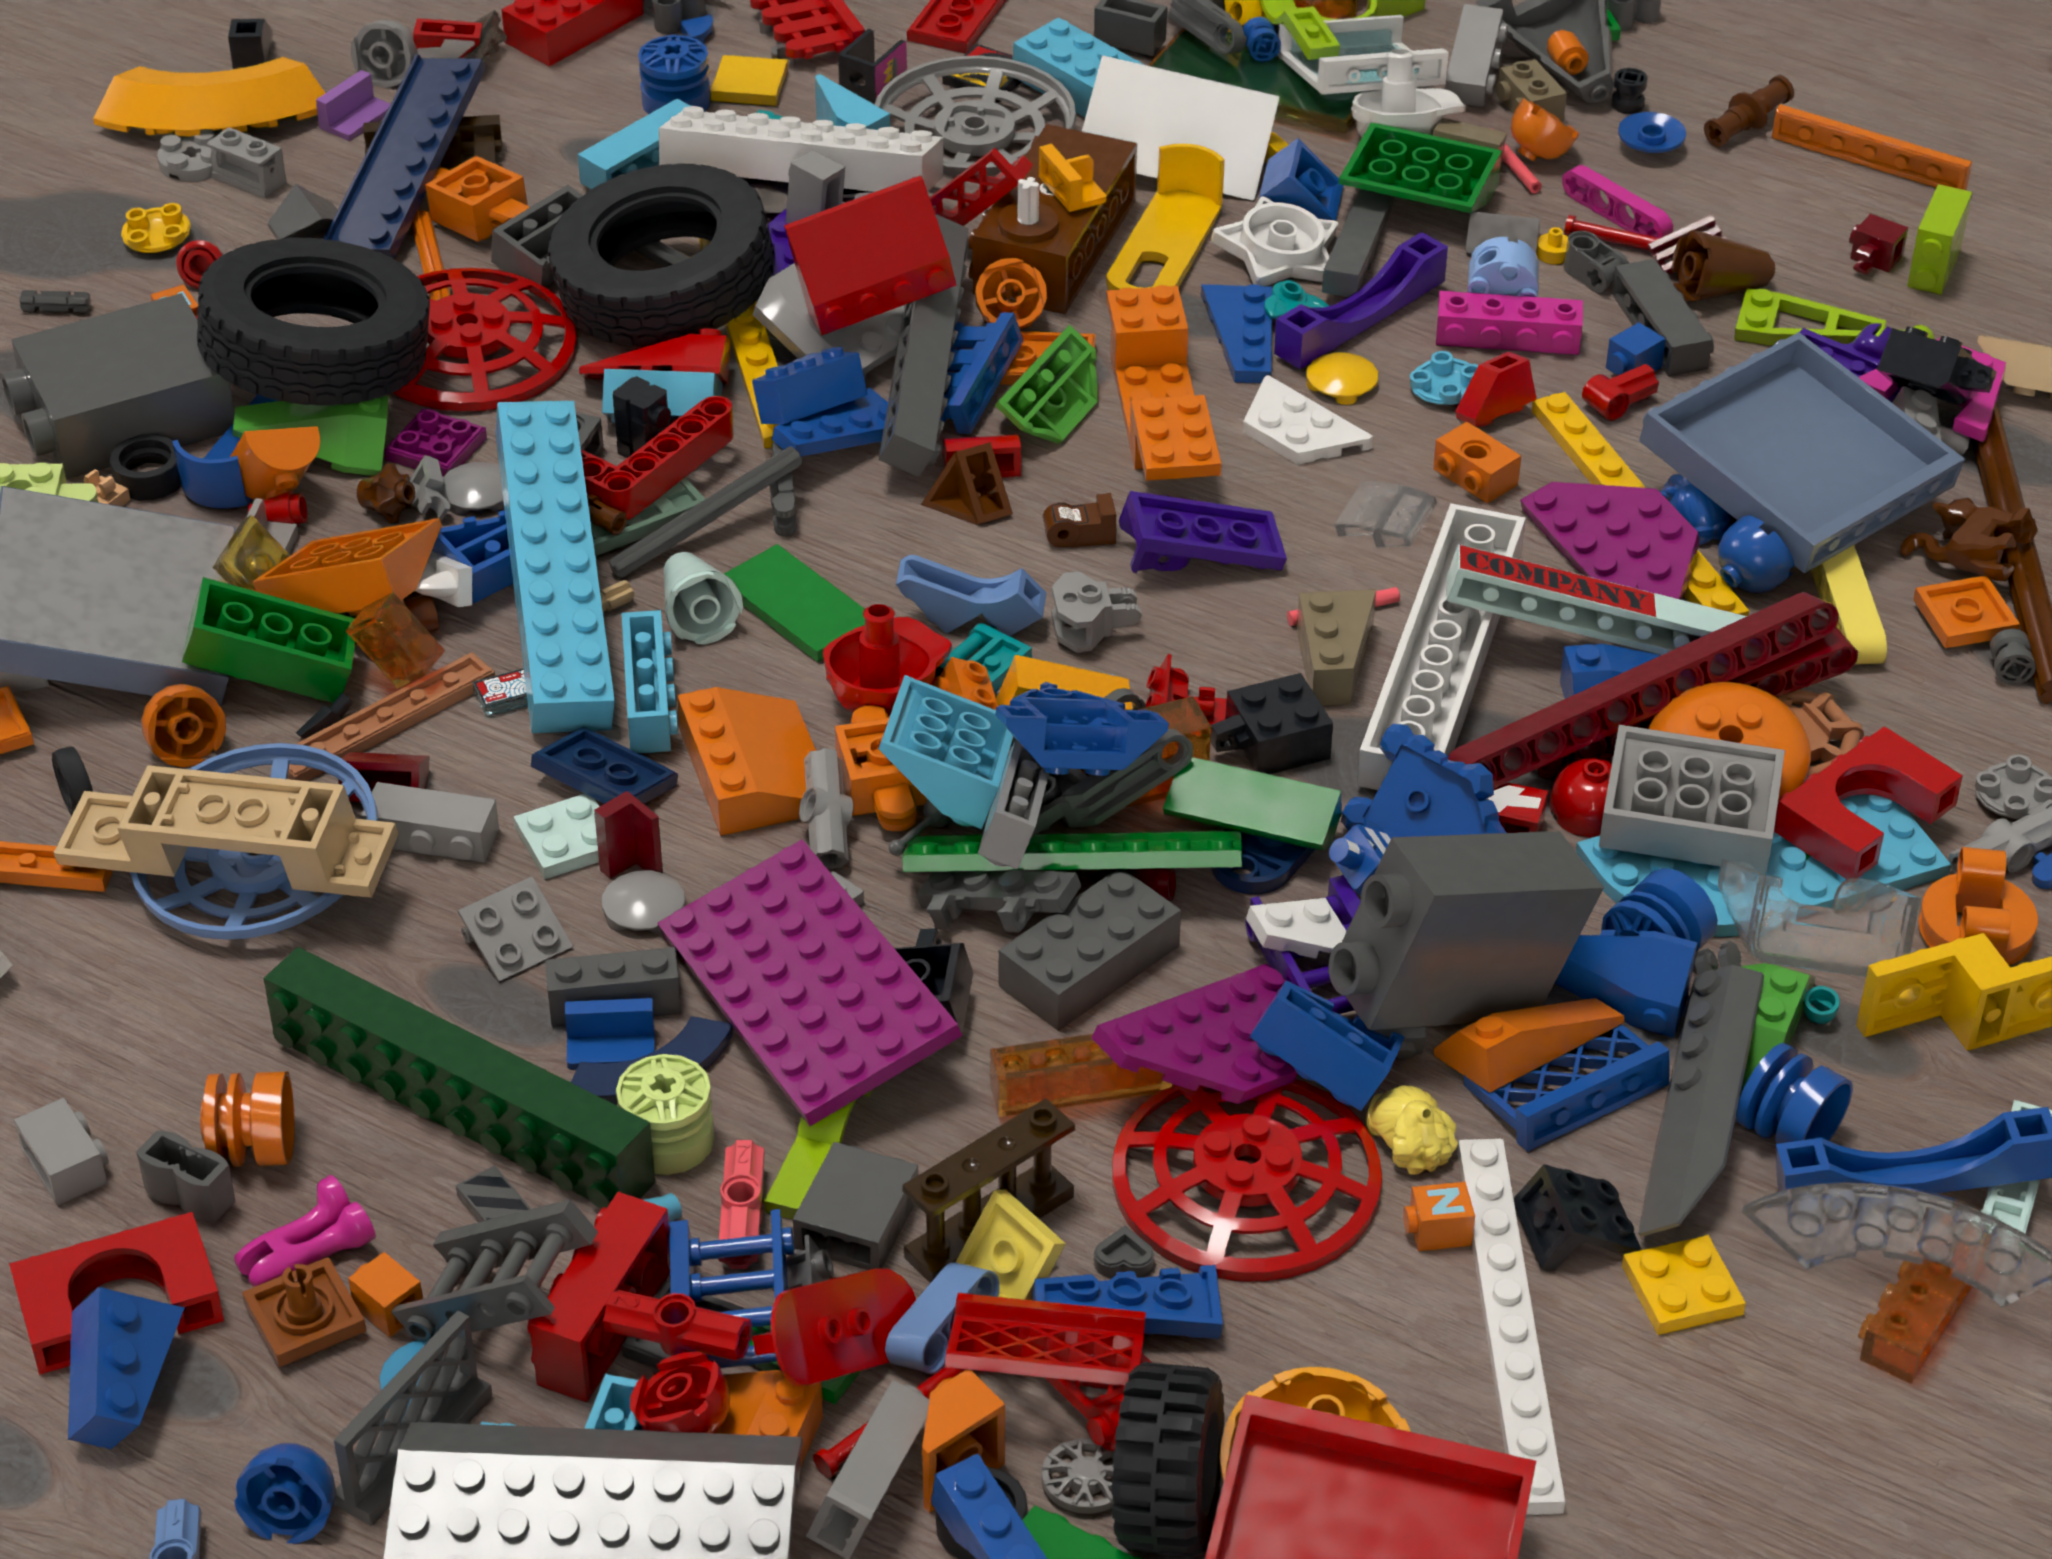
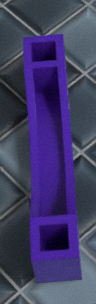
M1421 232L1400 244L1380 271L1362 289L1349 298L1335 305L1323 308L1308 307L1300 304L1276 319L1274 354L1295 367L1302 369L1314 359L1327 354L1445 282L1448 246Z

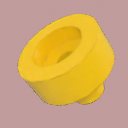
M1557 227L1550 228L1549 233L1543 234L1538 238L1536 256L1539 260L1547 264L1564 263L1568 237L1563 235L1562 229Z

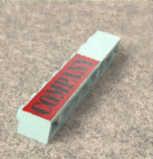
M1460 544L1457 546L1447 574L1448 602L1660 655L1747 617Z

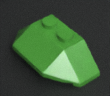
M1069 324L997 401L995 406L1022 432L1060 444L1098 402L1097 373L1094 364L1096 361V349Z
M1771 963L1741 966L1764 974L1741 1091H1743L1756 1066L1773 1047L1780 1043L1790 1045L1804 1010L1805 995L1808 990L1813 988L1816 977Z

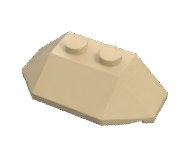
M1979 334L1977 343L1983 352L1993 358L2006 362L2003 380L2006 385L2014 386L2013 393L2035 396L2036 390L2051 392L2049 399L2052 400L2051 346Z

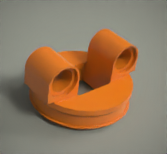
M1961 847L1956 866L1957 873L1937 880L1924 894L1918 921L1920 933L1930 948L1953 942L1959 938H1967L1984 933L2007 964L2012 965L2024 958L2033 945L2038 925V914L2035 905L2024 891L2005 880L2006 851ZM1956 912L1962 913L1960 926L1957 925Z

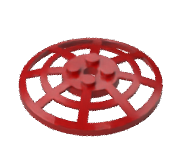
M452 268L417 276L423 283V286H425L428 294L451 287L453 295L446 296L438 301L429 299L430 311L427 337L429 346L426 350L425 364L411 382L393 392V394L418 405L440 410L462 412L497 409V402H523L552 386L567 371L574 358L576 349L575 324L564 311L561 299L549 289L525 277L495 269ZM433 280L438 281L437 283L430 284ZM466 286H483L497 290L486 296L468 293ZM527 290L541 297L553 306L561 316L541 313L533 300L521 291ZM513 296L529 312L508 311L501 302ZM511 323L532 324L531 333L524 343L511 335ZM543 325L565 328L563 345L551 362L535 351L542 339ZM503 346L513 351L501 358L487 362L483 361V356L490 355ZM442 353L455 358H468L469 364L437 360V357ZM523 359L540 371L534 376L514 385L495 390H489L486 374L507 369ZM427 369L449 375H471L474 392L441 391L416 383Z
M1298 1079L1249 1099L1258 1101L1253 1114L1228 1115L1218 1104L1227 1102L1221 1099V1092L1208 1094L1202 1089L1205 1088L1202 1085H1199L1197 1091L1173 1084L1144 1102L1127 1120L1117 1138L1112 1158V1187L1118 1208L1128 1226L1159 1255L1185 1269L1199 1273L1200 1266L1216 1265L1217 1278L1271 1281L1291 1278L1316 1270L1337 1259L1351 1248L1368 1229L1378 1208L1382 1173L1381 1160L1373 1138L1363 1122L1346 1105L1336 1100L1329 1093ZM1284 1090L1303 1095L1325 1106L1341 1119L1323 1121L1305 1105L1282 1096ZM1181 1095H1184L1191 1101L1176 1111L1162 1126L1160 1132H1134L1149 1114L1164 1103ZM1276 1105L1296 1113L1309 1124L1289 1130L1280 1122L1271 1119ZM1199 1110L1211 1122L1199 1135L1174 1133L1184 1120ZM1356 1133L1368 1157L1369 1177L1367 1186L1341 1174V1150L1334 1135ZM1321 1138L1328 1153V1168L1302 1160L1300 1144ZM1128 1147H1154L1153 1169L1160 1187L1137 1201L1130 1189L1126 1174ZM1167 1149L1194 1151L1193 1169L1172 1178L1167 1164ZM1252 1156L1258 1161L1249 1164L1248 1162L1237 1160V1158ZM1300 1177L1322 1184L1309 1200L1297 1208L1288 1196ZM1201 1185L1206 1192L1221 1201L1218 1213L1202 1207L1184 1193ZM1336 1190L1361 1201L1357 1211L1343 1227L1329 1238L1316 1244L1304 1221L1312 1218L1322 1210L1333 1197ZM1170 1201L1189 1218L1213 1228L1207 1250L1194 1248L1172 1237L1157 1226L1148 1215ZM1272 1203L1279 1214L1264 1218L1236 1217L1240 1206L1256 1207ZM1287 1229L1299 1250L1288 1255L1268 1258L1225 1256L1231 1232L1238 1234H1264Z

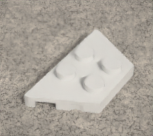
M1269 375L1264 377L1243 421L1244 434L1297 465L1314 462L1320 458L1329 459L1341 456L1342 448L1358 445L1362 451H1367L1373 445V436Z

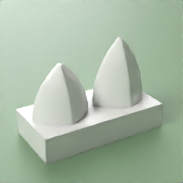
M431 552L415 591L438 598L457 607L471 606L472 567Z

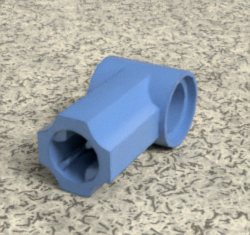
M185 1499L168 1500L163 1508L157 1510L155 1546L150 1552L149 1559H199L202 1513L199 1505H193Z

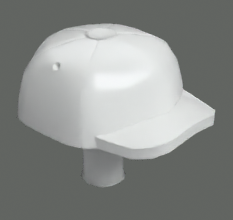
M1394 49L1387 53L1388 76L1383 78V90L1359 93L1355 96L1351 107L1353 118L1357 121V132L1361 137H1363L1371 122L1433 135L1434 128L1444 115L1465 112V105L1455 93L1442 88H1416V78L1412 77V56L1414 54L1406 49Z

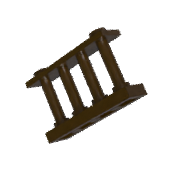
M1045 1098L903 1184L902 1192L926 1213L927 1230L926 1233L904 1246V1259L929 1283L936 1278L946 1265L956 1262L993 1193L991 1192L981 1198V1188L997 1178L998 1189L996 1190H1007L1038 1219L1074 1198V1185L1052 1166V1144L1075 1131V1124ZM1033 1157V1167L1016 1177V1166ZM962 1200L963 1210L945 1221V1210Z

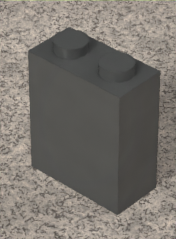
M833 1142L793 1218L794 1248L805 1250L804 1236L809 1235L820 1251L826 1250L831 1260L866 1270L882 1269L915 1204L902 1192V1185L919 1175L918 1165L900 1158H892L870 1152L860 1147Z

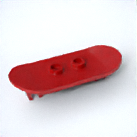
M870 1269L782 1291L776 1296L772 1307L770 1319L771 1332L752 1336L755 1355L775 1353L779 1367L786 1379L792 1385L801 1387L890 1363L885 1352L888 1334L917 1299L913 1289L904 1277L891 1269Z

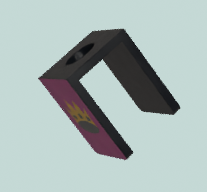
M867 29L838 54L839 85L863 99L875 103L882 89L895 77L907 71L906 41H898L875 61L874 30ZM864 76L865 86L858 85L856 82Z

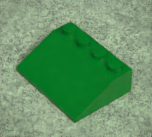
M1371 122L1340 175L1339 184L1473 213L1489 204L1499 185L1502 150Z

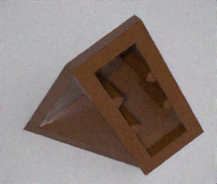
M991 442L955 452L921 505L975 525L1012 515L1013 512Z

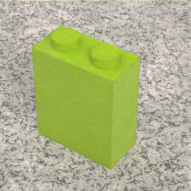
M1940 184L1937 185L1918 227L1907 287L1942 295L1962 248L1972 197L1971 191Z

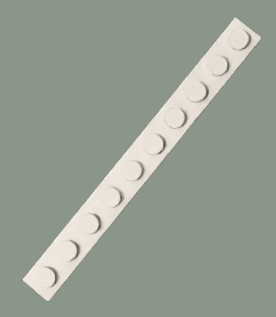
M1503 1138L1458 1140L1457 1154L1462 1182L1466 1181L1475 1213L1472 1248L1505 1454L1537 1461L1526 1515L1564 1514L1565 1497Z

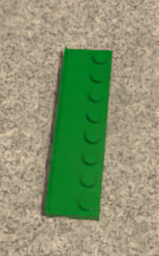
M1239 831L1036 834L1031 837L1018 869L1010 866H997L989 862L986 857L979 855L978 851L983 835L916 836L909 842V846L902 855L903 872L1242 867L1241 833Z

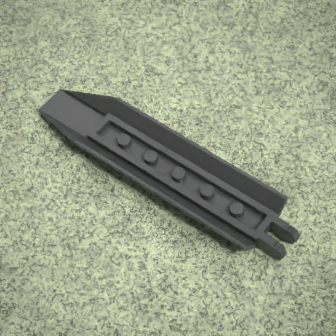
M1732 941L1721 944L1718 960L1714 951L1712 952L1709 948L1699 951L1695 960L1698 976H1695L1688 996L1646 1185L1638 1232L1640 1237L1680 1226L1726 1166L1764 980L1762 972L1741 967V952L1737 944Z

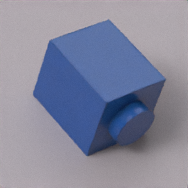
M1638 322L1609 339L1606 369L1617 376L1644 364L1650 366L1654 372L1662 368L1666 338Z

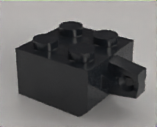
M1907 326L1905 331L1892 328L1877 371L1897 388L1901 389L1902 386L1914 390H1923L1939 400L1957 405L1968 401L1972 391L1990 392L1997 372L1993 368L1977 362L1972 357V351L1961 347V341L1947 336H1941L1940 340L1927 337V332Z
M1301 673L1227 691L1226 719L1211 724L1210 743L1215 751L1224 752L1243 749L1256 772L1274 774L1331 759L1333 722Z
M937 928L920 929L916 946L894 949L957 1022L962 1034L974 973L964 943L942 944L941 939L938 938L939 932Z

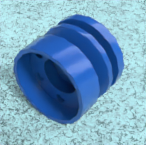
M668 35L652 39L640 48L638 62L640 65L639 74L642 80L640 83L641 103L646 113L650 114L676 99L690 106L701 107L703 112L708 110L711 103L710 82L708 78L709 58L707 48L702 42L689 36Z
M1662 868L1652 871L1629 894H1626L1619 903H1616L1603 917L1601 931L1616 930L1618 936H1639L1640 931H1657L1697 942V952L1716 933L1718 920L1715 907L1704 889L1692 878L1680 871Z
M1780 1043L1762 1058L1744 1086L1736 1112L1737 1122L1752 1130L1755 1128L1756 1134L1764 1138H1769L1776 1134V1144L1823 1138L1830 1141L1845 1117L1853 1093L1852 1081L1823 1065L1813 1070L1814 1065L1811 1057L1802 1053L1798 1055L1797 1049L1788 1044Z

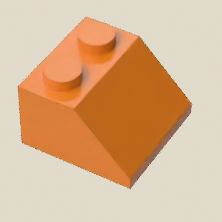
M966 1369L954 1378L943 1380L930 1393L922 1445L923 1505L929 1513L935 1510L931 1504L935 1474L977 1453L987 1467L998 1469L1005 1465V1403L969 1369Z

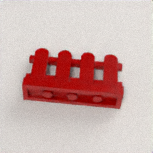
M750 0V6L753 9L762 10V23L774 26V39L779 42H786V55L790 58L804 57L807 60L814 58L816 54L830 51L840 53L865 32V28L843 0Z

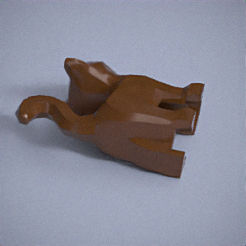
M1966 497L1953 500L1949 504L1934 503L1932 506L1942 518L1945 527L1942 534L1943 539H1951L1947 545L1940 547L1938 540L1931 535L1915 533L1904 539L1900 552L1903 556L1907 557L1916 549L1924 548L1927 557L1933 561L1951 564L1960 570L1973 572L1980 576H1988L1989 579L2006 582L2014 571V567L2008 563L2001 564V556L2004 549L2015 548L2017 545L2016 541L2021 544L2031 543L2038 529L2030 508H2021L2015 513H2007L1996 507H1977L1971 499Z

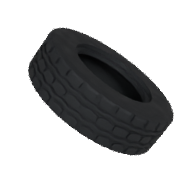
M678 163L646 167L622 174L596 186L577 199L563 213L553 229L548 244L549 262L564 311L569 319L581 330L591 336H595L597 339L628 346H651L688 334H699L700 329H718L728 324L731 320L736 319L748 310L761 296L768 279L772 277L776 261L763 202L756 190L734 173L702 164ZM695 237L711 241L694 256L668 267L644 271L623 270L614 267L620 259L630 252L659 240Z
M280 238L260 241L236 248L220 256L203 273L198 291L197 346L203 359L211 369L231 384L237 385L241 389L253 394L303 405L335 406L361 403L381 398L384 395H389L401 389L421 371L426 360L430 298L421 280L410 269L393 258L372 249L347 242L319 238ZM288 314H319L336 317L354 324L337 327H312L285 322L273 317Z

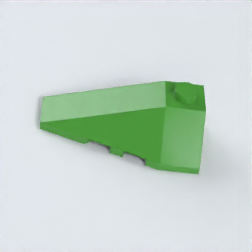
M389 396L361 403L335 406L303 405L285 401L238 406L235 408L232 436L241 438L244 431L318 426L320 447L316 455L317 458L332 462L331 468L341 472L375 476L382 471Z

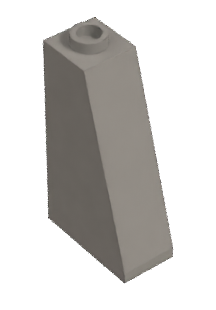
M895 1380L891 1381L827 1493L806 1535L807 1538L845 1559H850L927 1419L929 1399L919 1389L911 1385H902Z

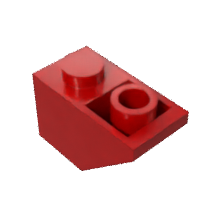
M1507 352L1479 364L1455 411L1456 418L1467 421L1475 427H1483L1493 423L1495 418L1506 413L1519 412L1524 408V405L1537 400L1529 359Z

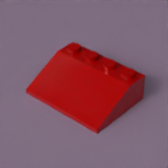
M921 175L784 225L808 313L821 336L957 286L950 256Z

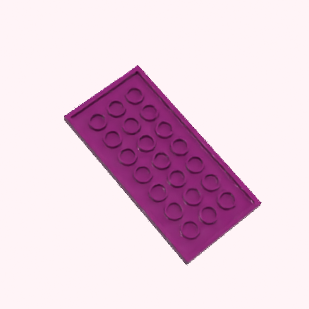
M802 839L657 922L664 938L671 947H675V952L809 1126L814 1125L962 1036L957 1022Z

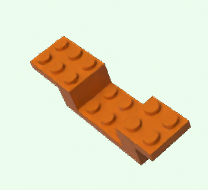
M1159 285L1151 288L1107 290L1106 303L1111 321L1110 359L1134 469H1143L1146 481L1221 476V460L1205 395L1194 394L1188 370V325L1178 286Z

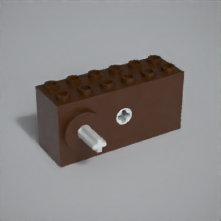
M1046 124L1039 136L1033 138L1031 148L1027 154H1023L1033 164L1025 178L1018 180V186L995 202L990 210H985L980 225L977 229L971 231L968 247L972 250L969 278L973 279V294H975L979 278L990 264L1009 258L1023 260V263L1030 265L1032 268L1035 267L1041 273L1046 283L1047 299L1043 310L1066 314L1136 201L1137 143ZM1052 144L1066 160L1089 155L1094 161L1093 181L1106 194V203L1069 212L1038 177L1039 147Z

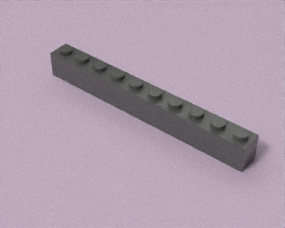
M937 214L935 215L950 256L957 286L904 305L878 459L920 477L927 464L932 466L935 463L940 451V445L936 441L944 426V421H941L940 417L946 408L947 398L943 397L951 380V376L947 372L953 362L954 353L950 352L958 334V331L954 330L961 313V309L957 305L964 292V287L960 286L967 272V265L963 263L970 251L967 243L969 228Z

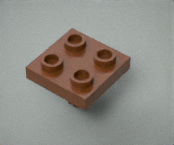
M329 1257L310 1265L294 1264L295 1271H292L289 1266L285 1269L282 1276L242 1292L244 1305L279 1368L367 1332L364 1317Z

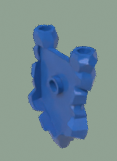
M1392 724L1386 729L1381 739L1380 749L1393 763L1374 799L1353 797L1345 806L1341 816V822L1347 830L1360 824L1391 834L1394 837L1507 833L1499 822V815L1494 802L1488 799L1494 795L1493 774L1481 763L1465 764L1464 762L1448 760V755L1440 750L1434 751L1435 745L1426 736L1414 735L1409 726L1402 724Z

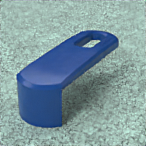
M256 395L249 405L276 402L278 400ZM234 422L204 458H198L187 453L180 446L178 439L172 441L182 489L189 499L198 504L213 508H234L248 505L253 500L245 495L237 455L230 457L240 438L232 436Z

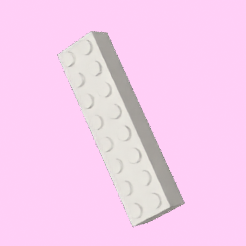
M697 106L683 108L681 112L671 117L669 121L659 127V165L678 163L702 164L724 169L736 174L737 177L789 182L788 171L790 163L814 150L845 166V189L876 192L921 175L928 192L943 178V137L932 136L930 131L925 130L913 131L909 134L900 133L899 129L895 127H882L878 130L866 129L864 124L858 123L847 124L843 127L834 126L833 122L829 120L805 123L801 122V119L798 117H782L780 120L768 119V115L763 113L739 116L732 110H718L715 113L703 112V108Z

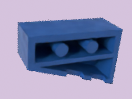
M843 347L826 349L821 351V353H810L787 365L769 368L765 370V375L752 380L761 424H786L868 395L859 352H844Z
M505 510L499 511L498 517L476 521L475 516L463 518V524L440 529L431 552L472 567V604L513 584Z

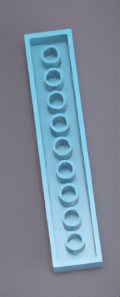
M574 401L497 402L495 435L531 733L575 732L582 727L592 731L611 730L615 698Z

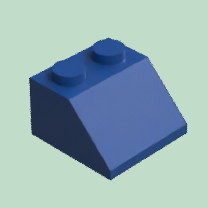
M1298 138L1268 159L1259 198L1264 196L1274 203L1292 204L1309 211L1318 219L1336 221L1343 185L1339 184V178Z

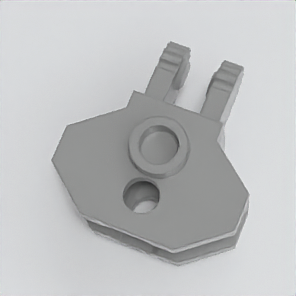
M1080 571L1063 573L1052 586L1055 607L1051 610V617L1057 640L1076 653L1092 651L1103 637L1112 636V628L1135 625L1141 620L1142 612L1136 602L1138 601L1136 591L1130 589V587L1108 589L1106 581L1097 582ZM1068 623L1073 627L1068 628L1065 627L1064 624Z

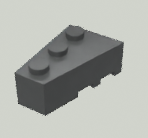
M566 185L493 229L491 262L504 272L533 280L548 289L555 280L548 256V244L551 234L563 213L583 195L571 186Z

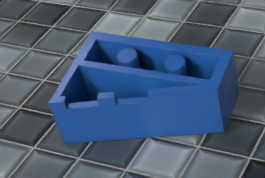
M1285 981L1259 1018L1249 1037L1255 1040L1260 1049L1265 1053L1279 1056L1294 1066L1295 1071L1301 1077L1310 1081L1315 1080L1330 1090L1333 1097L1342 1104L1352 1105L1362 1111L1389 1073L1405 1036L1393 1031L1388 1038L1374 1030H1368L1359 1015L1354 1020H1350L1332 1011L1334 1008L1333 1002L1289 981Z
M99 1287L72 1311L68 1440L112 1449L140 1425L182 1316L183 1307Z

